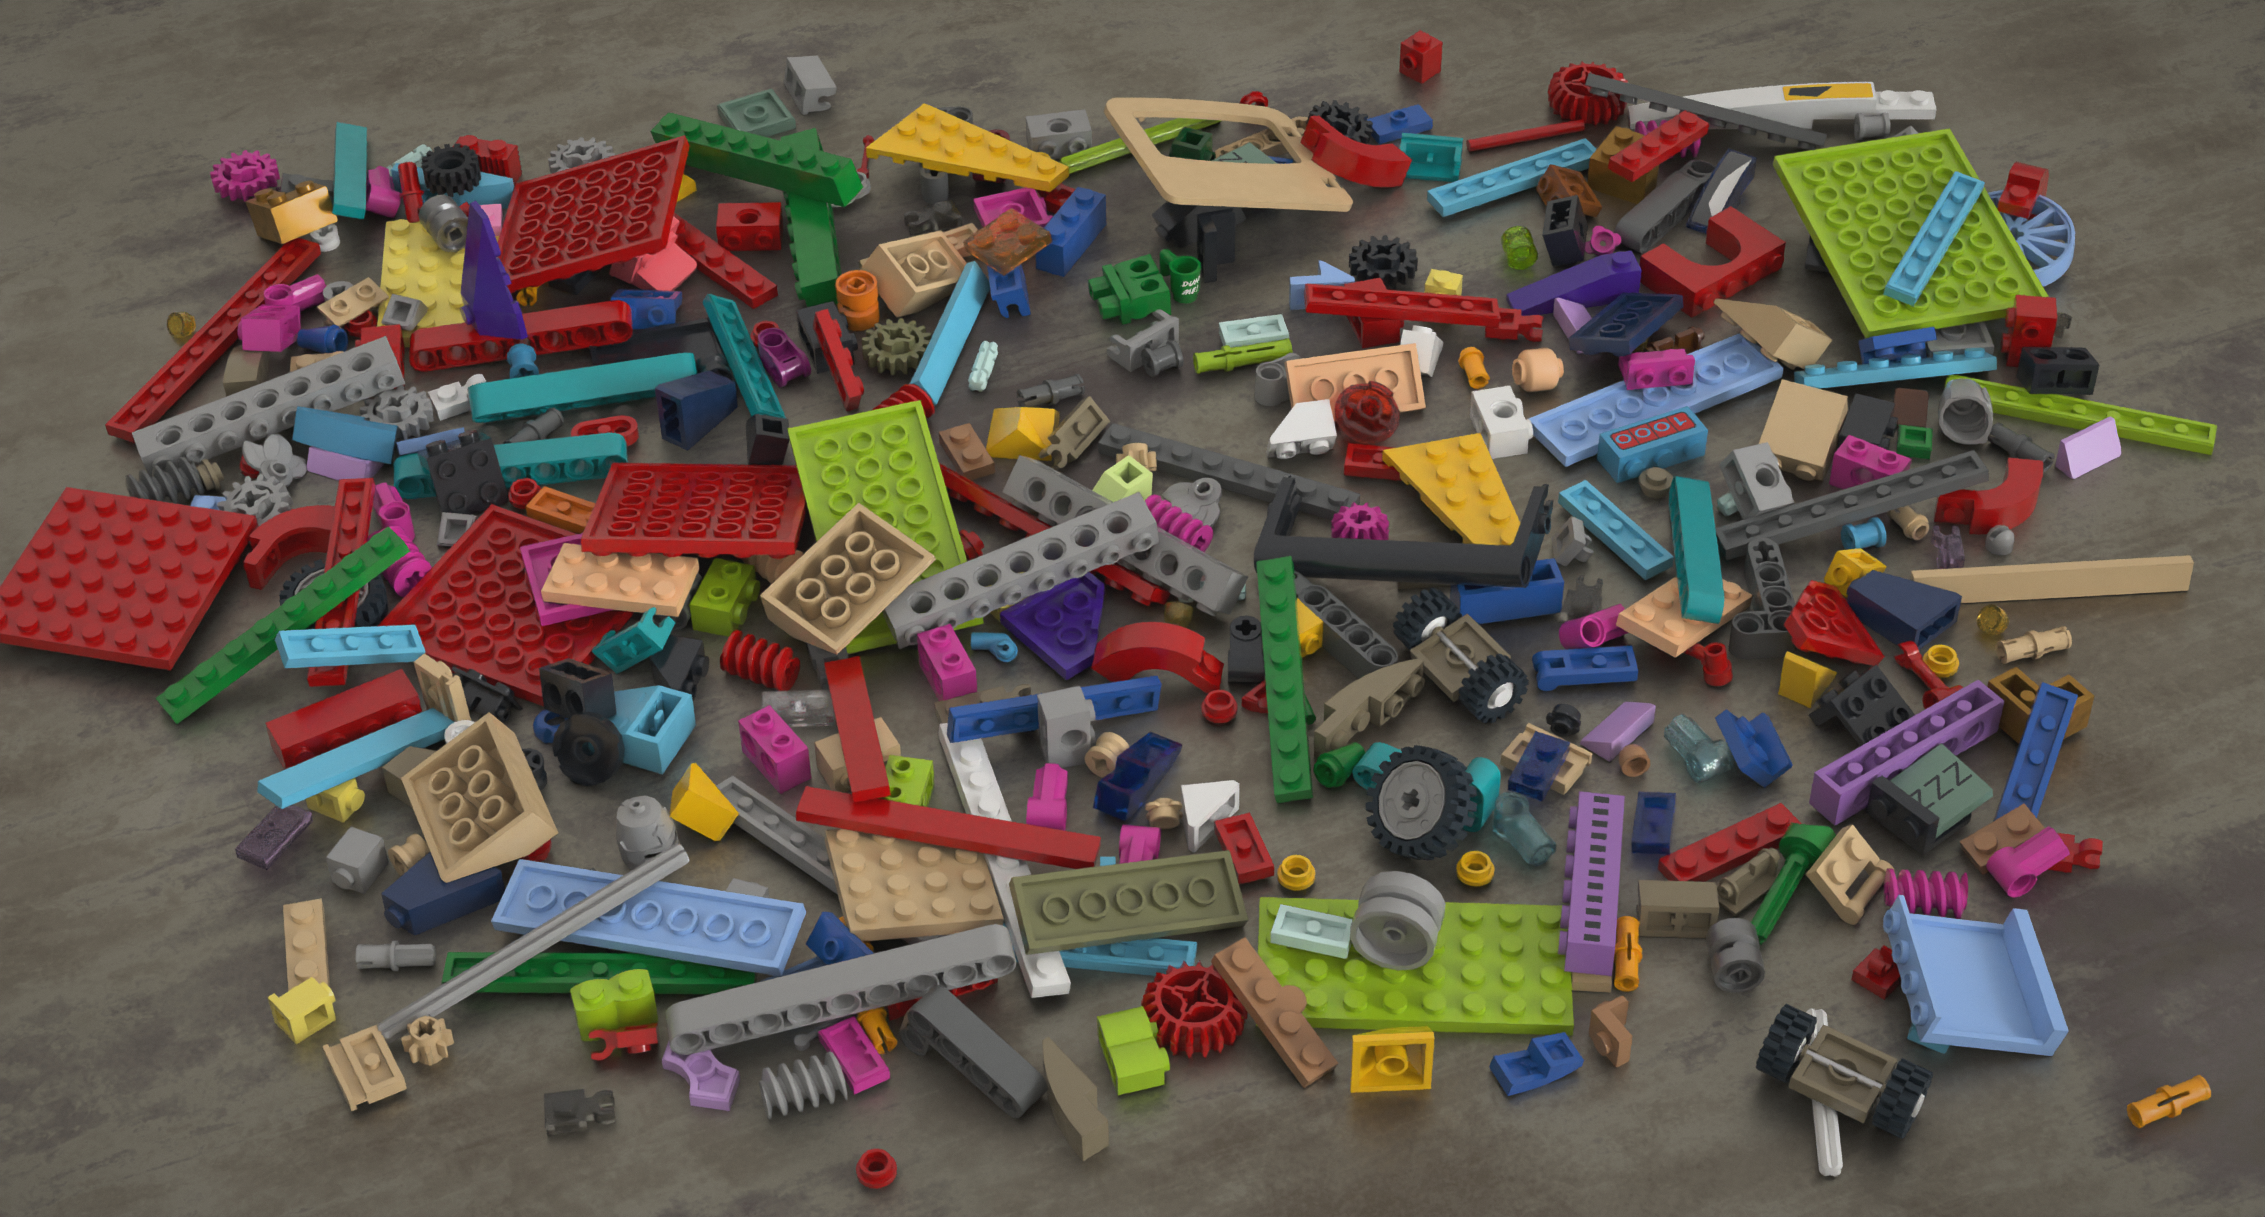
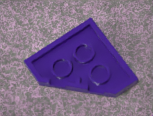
M1087 572L1082 577L1072 578L1057 584L1048 591H1040L1030 595L1000 613V623L1059 675L1068 680L1092 666L1098 642L1105 596L1104 584L1093 574Z

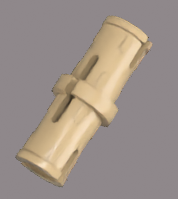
M2066 626L2044 632L2032 630L2018 638L1998 641L1996 643V654L2003 664L2029 657L2039 659L2048 652L2069 649L2072 645V637L2070 631L2066 630Z

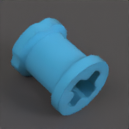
M521 343L510 348L507 353V361L511 366L509 371L510 379L539 374L538 367L534 364L536 353L532 346Z
M1878 517L1869 518L1867 523L1856 526L1852 524L1843 525L1840 532L1841 541L1846 550L1862 549L1873 545L1879 548L1885 546L1887 540L1884 524Z

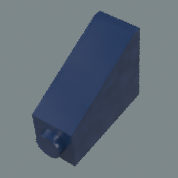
M710 370L662 383L655 387L662 439L687 451L738 408L735 382Z
M1871 570L1860 579L1856 578L1853 580L1846 592L1848 596L1847 603L1861 623L1896 646L1906 641H1913L1919 650L1957 622L1962 596L1956 592Z
M429 852L381 893L385 908L384 916L393 927L403 928L415 936L499 902L504 894L505 887L501 870L496 867L445 883L439 875L431 852Z

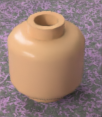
M1549 348L1524 350L1512 364L1514 382L1516 385H1520L1526 392L1552 390L1557 386L1559 378L1564 373L1562 360L1557 358L1554 351Z

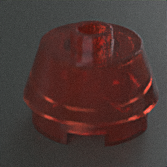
M1369 381L1368 384L1351 385L1343 390L1338 396L1334 408L1337 426L1342 437L1349 443L1375 445L1389 439L1397 430L1400 421V410L1393 398V392L1385 385L1375 381Z

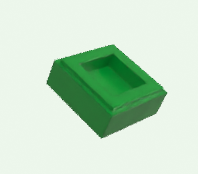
M1899 425L1896 453L1906 457L1930 459L1933 429Z

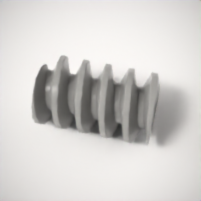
M831 1051L826 1052L824 1065H822L817 1056L813 1055L809 1058L808 1069L800 1059L794 1061L792 1073L784 1063L778 1065L776 1077L769 1067H765L762 1070L759 1086L768 1120L772 1118L774 1106L778 1107L783 1116L787 1115L790 1102H793L799 1112L803 1111L805 1098H808L814 1108L819 1107L821 1094H824L829 1103L833 1104L835 1102V1093L837 1090H840L847 1100L844 1075L839 1061Z

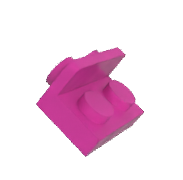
M1685 349L1636 352L1627 356H1619V368L1627 390L1688 385L1693 382L1695 359L1693 355H1686Z

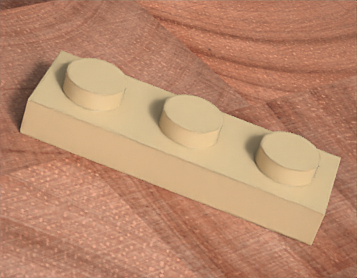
M322 898L283 905L288 991L311 977L319 984L325 982L330 987L325 913Z

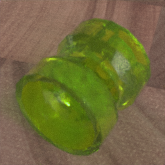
M1513 226L1503 233L1501 245L1506 253L1505 256L1509 266L1516 270H1525L1533 266L1538 259V252L1533 243L1530 230L1523 226Z

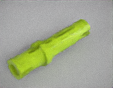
M1289 338L1233 348L1225 345L1221 347V350L1194 353L1193 365L1197 374L1220 369L1228 372L1233 371L1234 367L1276 360L1288 353H1293Z

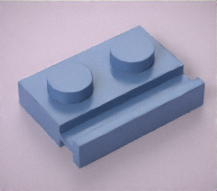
M464 427L396 442L398 456L415 454L426 450L425 446L434 441L445 440L448 443L458 440V435L465 432Z

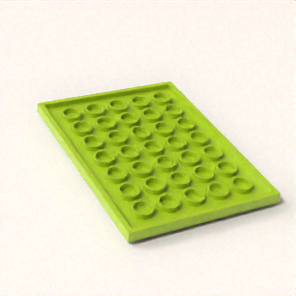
M1950 128L1774 156L1773 167L1865 339L1934 326L1935 329L2005 318L2007 308H2013L2015 295L2049 297L1985 187L1915 305L1912 306L1883 295L1886 284L1954 172L1957 171L1980 180Z

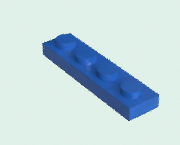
M2044 682L2039 685L1993 821L2022 804H2025L2037 818L2078 697L2077 694Z

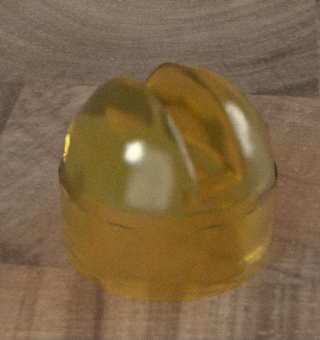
M173 312L168 316L167 329L172 337H187L194 332L196 322L191 314L187 312Z
M1167 602L1164 610L1165 623H1179V626L1186 628L1191 622L1193 607L1180 602Z
M1990 604L1979 611L1977 625L1982 631L1990 635H2000L2007 629L2009 617L2002 608Z

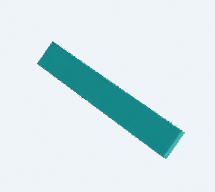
M340 122L336 123L332 213L335 215L364 219L366 211L367 127Z
M707 294L702 303L751 417L754 414L786 419L735 301Z

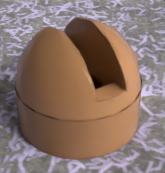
M1628 744L1619 752V765L1626 776H1640L1649 769L1650 759L1647 752L1641 746Z

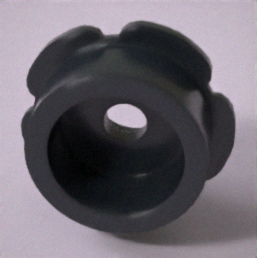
M1557 704L1554 706L1552 713L1549 712L1546 716V722L1551 725V731L1560 737L1575 735L1580 731L1581 714L1571 705Z

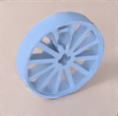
M2003 190L1988 193L1996 208L1998 207ZM2039 195L2031 211L2032 214L2037 216L2029 221L2026 218L1999 212L2026 259L2039 267V269L2033 271L2043 287L2056 281L2067 271L2074 256L2075 229L2071 218L2060 205L2045 196ZM2049 223H2052L2053 225H2055V226L2044 227V226H2046V225L2049 224ZM2053 240H2063L2065 243L2057 242V241H2053ZM2046 254L2056 256L2058 258L2056 260H2053Z

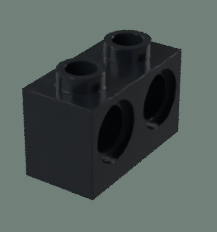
M2022 347L2016 377L2029 394L2093 395L2100 364L2086 348Z
M570 658L539 668L544 709L559 714L561 718H570L577 713L589 711L601 714L606 718L617 715L612 673Z

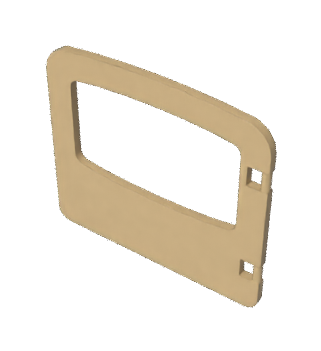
M1112 98L1106 103L1104 109L1105 116L1160 195L1170 203L1347 212L1351 209L1352 198L1344 188L1340 187L1333 173L1311 160L1313 153L1300 143L1302 136L1298 132L1296 125L1287 115L1278 110L1257 105L1170 98ZM1146 117L1221 120L1264 125L1274 132L1296 163H1233L1168 157L1157 150L1135 118H1138L1140 122H1143Z

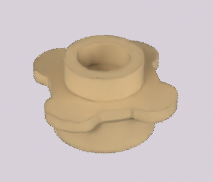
M1158 798L1153 802L1147 803L1145 810L1149 812L1146 813V819L1149 820L1150 826L1160 829H1171L1178 826L1179 819L1183 817V813L1179 811L1182 809V803L1170 798Z

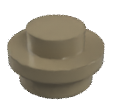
M207 458L201 460L202 464L196 466L203 488L206 492L212 489L215 491L220 490L219 482L224 481V477L216 462L210 464Z
M1649 468L1640 474L1639 485L1646 496L1662 498L1668 494L1673 476L1662 468Z

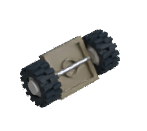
M1430 588L1429 592L1426 589L1422 590L1420 597L1416 594L1410 597L1412 602L1410 604L1405 602L1402 605L1404 611L1398 612L1396 615L1398 621L1393 623L1395 628L1393 632L1410 650L1411 659L1418 658L1424 661L1423 672L1453 702L1460 699L1462 704L1482 723H1487V721L1494 723L1497 717L1500 720L1505 718V712L1509 711L1512 713L1515 710L1513 705L1515 703L1520 704L1523 700L1520 695L1527 693L1528 689L1525 686L1529 685L1527 675L1511 660V656L1468 614L1462 617L1460 609L1442 591Z
M1786 1003L1775 1017L1774 1024L1771 1025L1769 1033L1764 1039V1045L1760 1049L1759 1057L1756 1061V1069L1784 1083L1790 1081L1788 1088L1862 1123L1865 1122L1877 1099L1880 1098L1872 1118V1125L1903 1139L1920 1111L1927 1095V1090L1931 1085L1933 1072L1904 1058L1897 1064L1898 1059L1824 1024L1810 1046L1808 1044L1812 1039L1811 1035L1815 1030L1817 1018Z

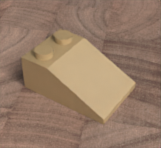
M940 230L879 244L860 270L870 272L876 277L878 294L887 304L889 310L898 318L918 313L951 295L966 265V261Z

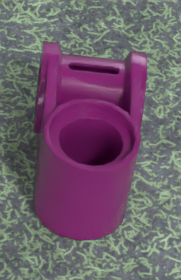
M768 328L760 332L758 335L759 357L764 369L778 387L786 386L787 381L799 376L808 377L811 375V365L806 354L794 344L782 329Z

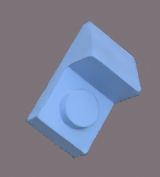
M1319 260L1318 275L1289 278L1290 310L1305 309L1304 288L1307 283L1344 286V284L1355 282L1353 276Z

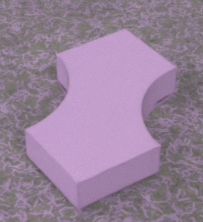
M668 1041L662 1058L663 1069L681 1075L688 1082L691 1106L730 1111L740 1082L739 1071L720 1063L712 1054L711 1049L694 1054L681 1055L671 1050Z

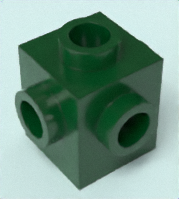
M1184 127L1173 141L1169 157L1205 161L1216 159V154L1212 151V133Z

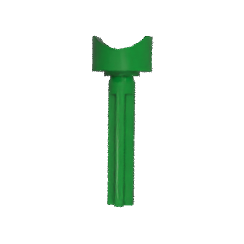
M1791 822L1779 843L1780 853L1786 861L1751 921L1756 928L1759 945H1762L1769 937L1805 872L1810 870L1835 838L1836 834L1829 826Z

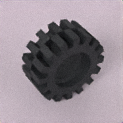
M456 143L454 147H450V144H444L443 149L437 146L434 148V152L429 150L426 153L427 157L423 156L422 158L425 184L427 189H430V192L433 194L436 192L438 195L447 193L448 196L454 197V193L458 192L459 196L464 195V190L471 192L473 186L477 187L479 181H481L478 156L474 149L470 150L467 145L461 148L460 144Z

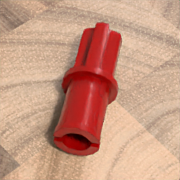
M413 162L401 163L398 165L402 193L399 196L403 198L406 219L409 223L419 222V212L423 206L422 195H424V190H420L417 167Z

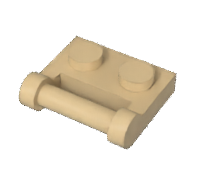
M1852 824L1843 827L1806 875L1844 922L1855 925L1863 917L1865 906L1881 885H1884L1887 868L1893 869V871L1894 868L1887 861L1880 860ZM1864 869L1869 877L1853 898L1849 899L1845 892Z

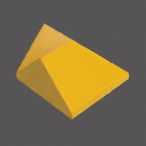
M995 408L986 445L987 452L992 458L1018 459L1019 455L1041 461H1052L1051 455L1041 459L1039 453L1042 449L1052 445L1048 436L1058 427L1060 412L1049 408Z
M1428 1026L1385 1028L1352 1035L1351 1093L1431 1089L1434 1032Z

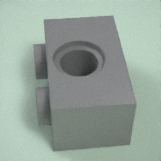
M1086 110L1026 116L1028 148L1034 152L1046 153L1053 160L1091 148L1092 130Z
M1768 442L1735 449L1719 464L1743 520L1794 504L1791 489L1783 478L1779 469L1778 459L1772 453Z
M1080 686L1038 694L1039 743L1045 762L1058 764L1061 768L1086 764L1085 755L1091 747L1096 746L1095 732L1093 726L1090 725V721H1095V710L1092 700H1085Z

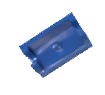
M1017 249L986 256L991 297L993 301H997L1001 315L1005 318L1009 317L1006 307L1010 304L1018 305V311L1022 316L1030 315L1025 273Z

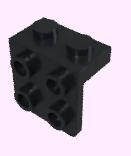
M478 430L466 431L458 435V440L448 443L445 440L434 441L425 446L426 450L417 452L421 465L429 470L441 513L471 515L486 510L491 504L499 506L508 501V493L492 438L483 432L478 433Z
M1877 664L1861 674L1857 670L1849 673L1838 682L1842 688L1837 692L1832 688L1816 700L1819 707L1808 715L1816 726L1837 715L1860 746L1915 716Z
M1883 775L1871 784L1866 811L1868 815L1921 855H1925L1967 825L1972 816L1969 813L1936 838L1940 818Z

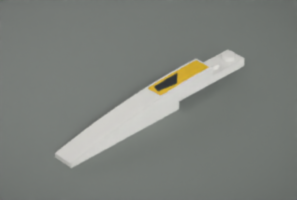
M1873 82L1777 85L1683 96L1684 98L1804 129H1812L1813 119H1855L1857 113H1862L1863 116H1881L1882 113H1888L1890 119H1935L1937 110L1932 92L1921 90L1913 92H1894L1891 90L1875 92ZM1650 102L1628 106L1630 129H1635L1636 122L1642 121L1646 127L1650 120H1654L1657 126H1659L1660 121H1669L1678 115L1680 110L1669 107L1666 113L1649 108ZM1697 115L1702 120L1709 121L1708 117ZM1727 123L1726 128L1709 124L1708 129H1738L1739 125Z

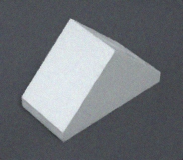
M1229 780L1181 785V812L1183 813L1182 818L1188 850L1195 853L1215 833L1214 821L1229 818L1239 810L1240 783Z

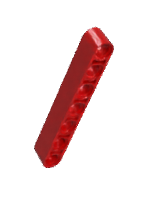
M612 300L524 313L522 316L528 337L522 340L479 335L472 324L466 325L465 322L423 328L414 331L410 336L409 363L415 370L428 372L507 360V353L510 348L521 343L532 346L536 355L589 348V346L622 343L632 336V309L624 301Z

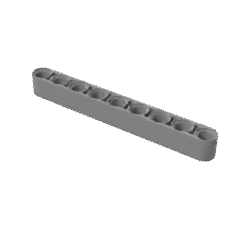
M987 925L675 1003L666 1011L670 1048L677 1054H694L923 997L935 985L952 990L1006 976L1016 967V958L1010 933L1003 925Z

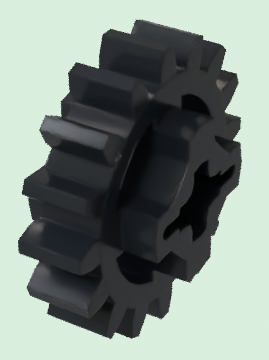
M1333 100L1332 105L1325 101H1322L1321 107L1314 105L1306 123L1308 124L1310 116L1319 115L1341 134L1364 144L1369 143L1373 132L1371 129L1373 123L1367 121V114L1358 113L1359 107L1351 109L1349 108V103L1345 102L1342 106L1336 100Z
M1384 235L1382 240H1377L1374 236H1371L1370 242L1360 240L1359 246H1353L1352 253H1349L1350 275L1356 276L1357 282L1381 278L1384 285H1389L1392 289H1396V283L1399 282L1406 285L1408 278H1415V271H1417L1418 266L1416 249H1410L1409 242L1400 244V238L1398 237L1392 241L1388 240L1387 235Z

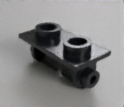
M453 666L452 670L460 677L469 710L472 711L478 700H481L475 709L477 714L484 716L490 712L499 721L507 722L511 716V707L520 711L523 709L513 698L515 692L506 685L497 682L493 686L487 683V679L477 671L469 669L466 673Z

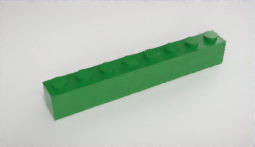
M670 112L662 117L660 122L650 131L655 143L685 135L690 145L685 165L841 207H846L863 188L851 158Z
M816 128L781 137V141L824 152ZM783 191L787 204L785 205V212L790 223L787 224V228L792 242L790 243V250L794 260L792 263L794 275L798 281L795 282L799 301L805 300L807 307L832 301L836 305L838 301L835 284L837 278L842 275L832 205Z

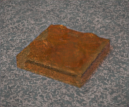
M1010 208L964 240L963 244L966 252L1004 276L1053 241L1049 231Z

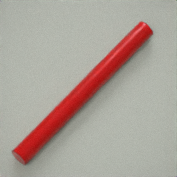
M1582 119L1469 139L1466 141L1467 150L1471 152L1581 132L1585 130V125Z

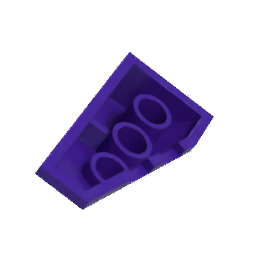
M477 201L471 202L460 292L464 306L460 307L461 315L466 325L472 324L479 335L525 339L528 335L518 301L513 300L507 285L512 283L509 274L505 271L501 260L498 258V256H501V251L490 219Z
M1632 251L1600 255L1507 294L1506 300L1511 309H1521L1522 316L1553 313L1555 298H1562L1582 304L1585 308L1609 305L1623 292L1639 293L1642 270Z

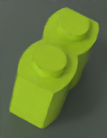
M628 970L613 976L609 980H588L570 989L575 1019L582 1041L602 1040L599 1037L589 1038V1032L596 1028L613 1030L618 1029V1027L656 1023L659 1021L654 990L648 970Z
M1143 1006L1097 1016L1099 1044L1117 1095L1164 1085V1072L1170 1071L1167 1051L1165 1047L1159 1048L1156 1042L1158 1033L1157 1023H1150L1149 1019L1151 1017L1148 1018Z

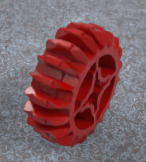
M1581 61L1579 65L1570 63L1568 68L1560 67L1559 72L1553 73V78L1548 85L1549 107L1553 108L1554 114L1561 115L1562 120L1570 119L1573 121L1582 119L1584 125L1587 123L1596 126L1600 122L1608 124L1609 120H1617L1618 115L1624 114L1627 103L1619 101V94L1609 92L1607 97L1590 93L1591 87L1585 86L1588 73L1628 83V80L1624 79L1623 73H1616V68H1606L1605 64L1596 65L1594 62L1585 64Z
M1200 960L1196 966H1188L1183 961L1179 969L1168 965L1166 974L1156 972L1154 982L1147 983L1145 994L1141 1000V1006L1144 1007L1148 1018L1151 1017L1149 1019L1150 1023H1157V1043L1159 1047L1166 1048L1170 1046L1173 1056L1180 1051H1185L1189 1059L1194 1052H1201L1206 1058L1211 1049L1221 1054L1224 1044L1233 1046L1236 1036L1242 1035L1244 1024L1248 1018L1247 1010L1212 964L1208 968L1203 967Z

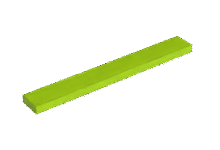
M1954 374L1947 376L1946 384L1952 379L1963 378L1975 381L1982 389L1986 387L1992 402L1993 413L2078 430H2083L2111 416L2115 419L2119 438L2212 455L2217 431V425L2058 394H2029L2022 387Z

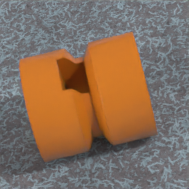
M864 270L848 271L840 275L835 284L838 301L837 308L839 313L844 312L848 323V330L864 331L874 327V324L878 323L880 319L876 277Z

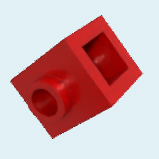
M1421 30L1402 41L1400 46L1399 72L1421 84L1441 72L1443 42Z

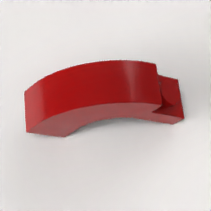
M1319 115L1310 116L1300 142L1313 153L1311 160L1320 167L1339 177L1367 186H1402L1412 159L1394 144L1369 145L1357 142L1341 134Z
M2016 161L2009 171L2007 184L1998 202V211L2028 220L2036 217L2037 215L2032 214L2031 211L2038 196H2046L2049 170Z
M2008 458L2003 483L1998 487L1980 491L1960 489L1938 496L1934 509V522L1969 525V534L1975 535L1988 534L1989 530L1996 525H2005L2009 529L2020 525L2030 517L2036 507L2043 478V461Z
M314 505L292 509L274 516L255 529L249 536L252 552L247 554L243 562L249 586L263 590L277 570L286 561L297 555L309 552L327 553L335 506Z
M1141 622L1118 628L1100 640L1096 645L1091 669L1111 682L1129 680L1135 674L1145 670H1166L1180 675L1208 694L1220 688L1224 663L1203 650L1205 637L1190 629L1163 622Z

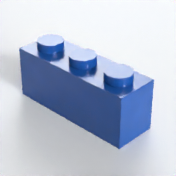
M1076 188L1035 238L1036 269L1062 277L1066 276L1107 225L1105 194L1086 188Z
M1555 558L1537 560L1529 585L1526 588L1451 585L1450 600L1460 609L1462 617L1468 614L1478 624L1561 613L1564 580Z

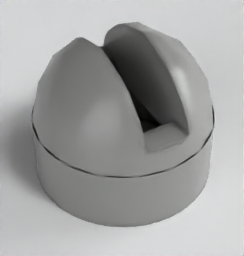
M2005 525L1994 526L1986 536V549L1995 555L2011 553L2015 542L2014 533Z

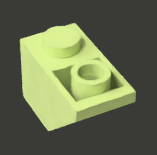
M1128 455L1104 471L1092 491L1112 502L1140 492L1145 501L1152 495L1153 473Z

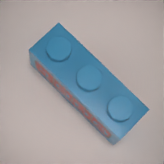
M1685 406L1600 433L1597 460L1614 481L1620 483L1639 477L1644 470L1659 467L1664 469L1704 456L1708 429L1692 410Z

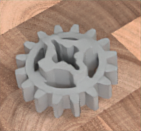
M579 137L578 140H567L568 145L566 146L558 144V151L550 152L551 158H548L552 174L615 156V153H613L612 146L606 147V141L604 140L596 143L594 137L589 141H584L583 137Z
M403 385L399 386L397 390H387L375 395L374 399H365V406L360 407L361 417H365L366 421L397 425L396 439L402 438L403 441L408 440V437L412 435L420 437L419 430H428L430 428L429 422L434 421L431 399L427 398L425 391L417 393L414 386L408 391L404 390Z
M259 474L256 481H252L249 476H246L244 484L232 483L235 490L233 492L224 491L222 494L226 501H221L217 504L218 508L222 511L256 516L259 527L274 516L292 510L290 506L294 502L283 482L278 483L274 476L266 481L263 474Z

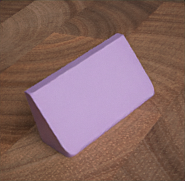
M1555 298L1553 316L1567 338L1592 319L1584 305L1562 298Z
M2111 416L2062 439L2055 467L2069 478L2075 479L2121 455V446L2115 419Z
M313 446L309 447L307 470L309 472L338 481L339 479L373 478L384 465L381 462L346 456Z
M1624 702L1587 734L1580 744L1610 762L1619 754L1623 747L1632 743L1654 723L1656 706L1651 703Z

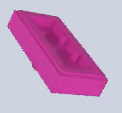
M854 1016L818 1031L819 1041L825 1050L833 1052L839 1061L844 1079L854 1094L890 1079L889 1068Z

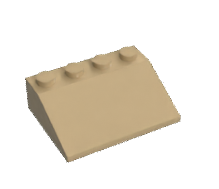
M858 503L772 583L760 597L768 620L793 638L837 655L920 576L936 558L932 553Z
M490 712L401 777L439 875L445 883L528 856L558 834L515 733Z

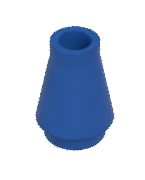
M337 325L301 329L297 335V343L301 348H307L322 354L336 351L345 352L348 346V335L344 329H340Z

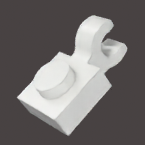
M483 374L473 375L463 387L458 381L428 392L432 406L440 421L471 410L467 389L472 385L485 383L486 380Z

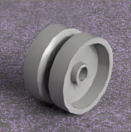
M1400 871L1381 872L1370 877L1362 888L1358 909L1350 926V939L1355 949L1364 958L1381 967L1394 970L1416 969L1425 965L1434 954L1438 932L1441 929L1445 916L1446 903L1440 891L1423 878Z

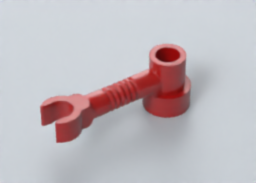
M1913 641L1898 644L1904 653L1894 656L1896 662L1900 666H1905L1906 669L1912 670L1930 689L1923 694L1924 709L1931 707L1963 688L1961 685L1948 688L1923 661V657Z
M1714 642L1704 647L1696 643L1683 652L1701 661L1704 681L1707 684L1723 686L1732 680V664L1727 659L1724 644Z

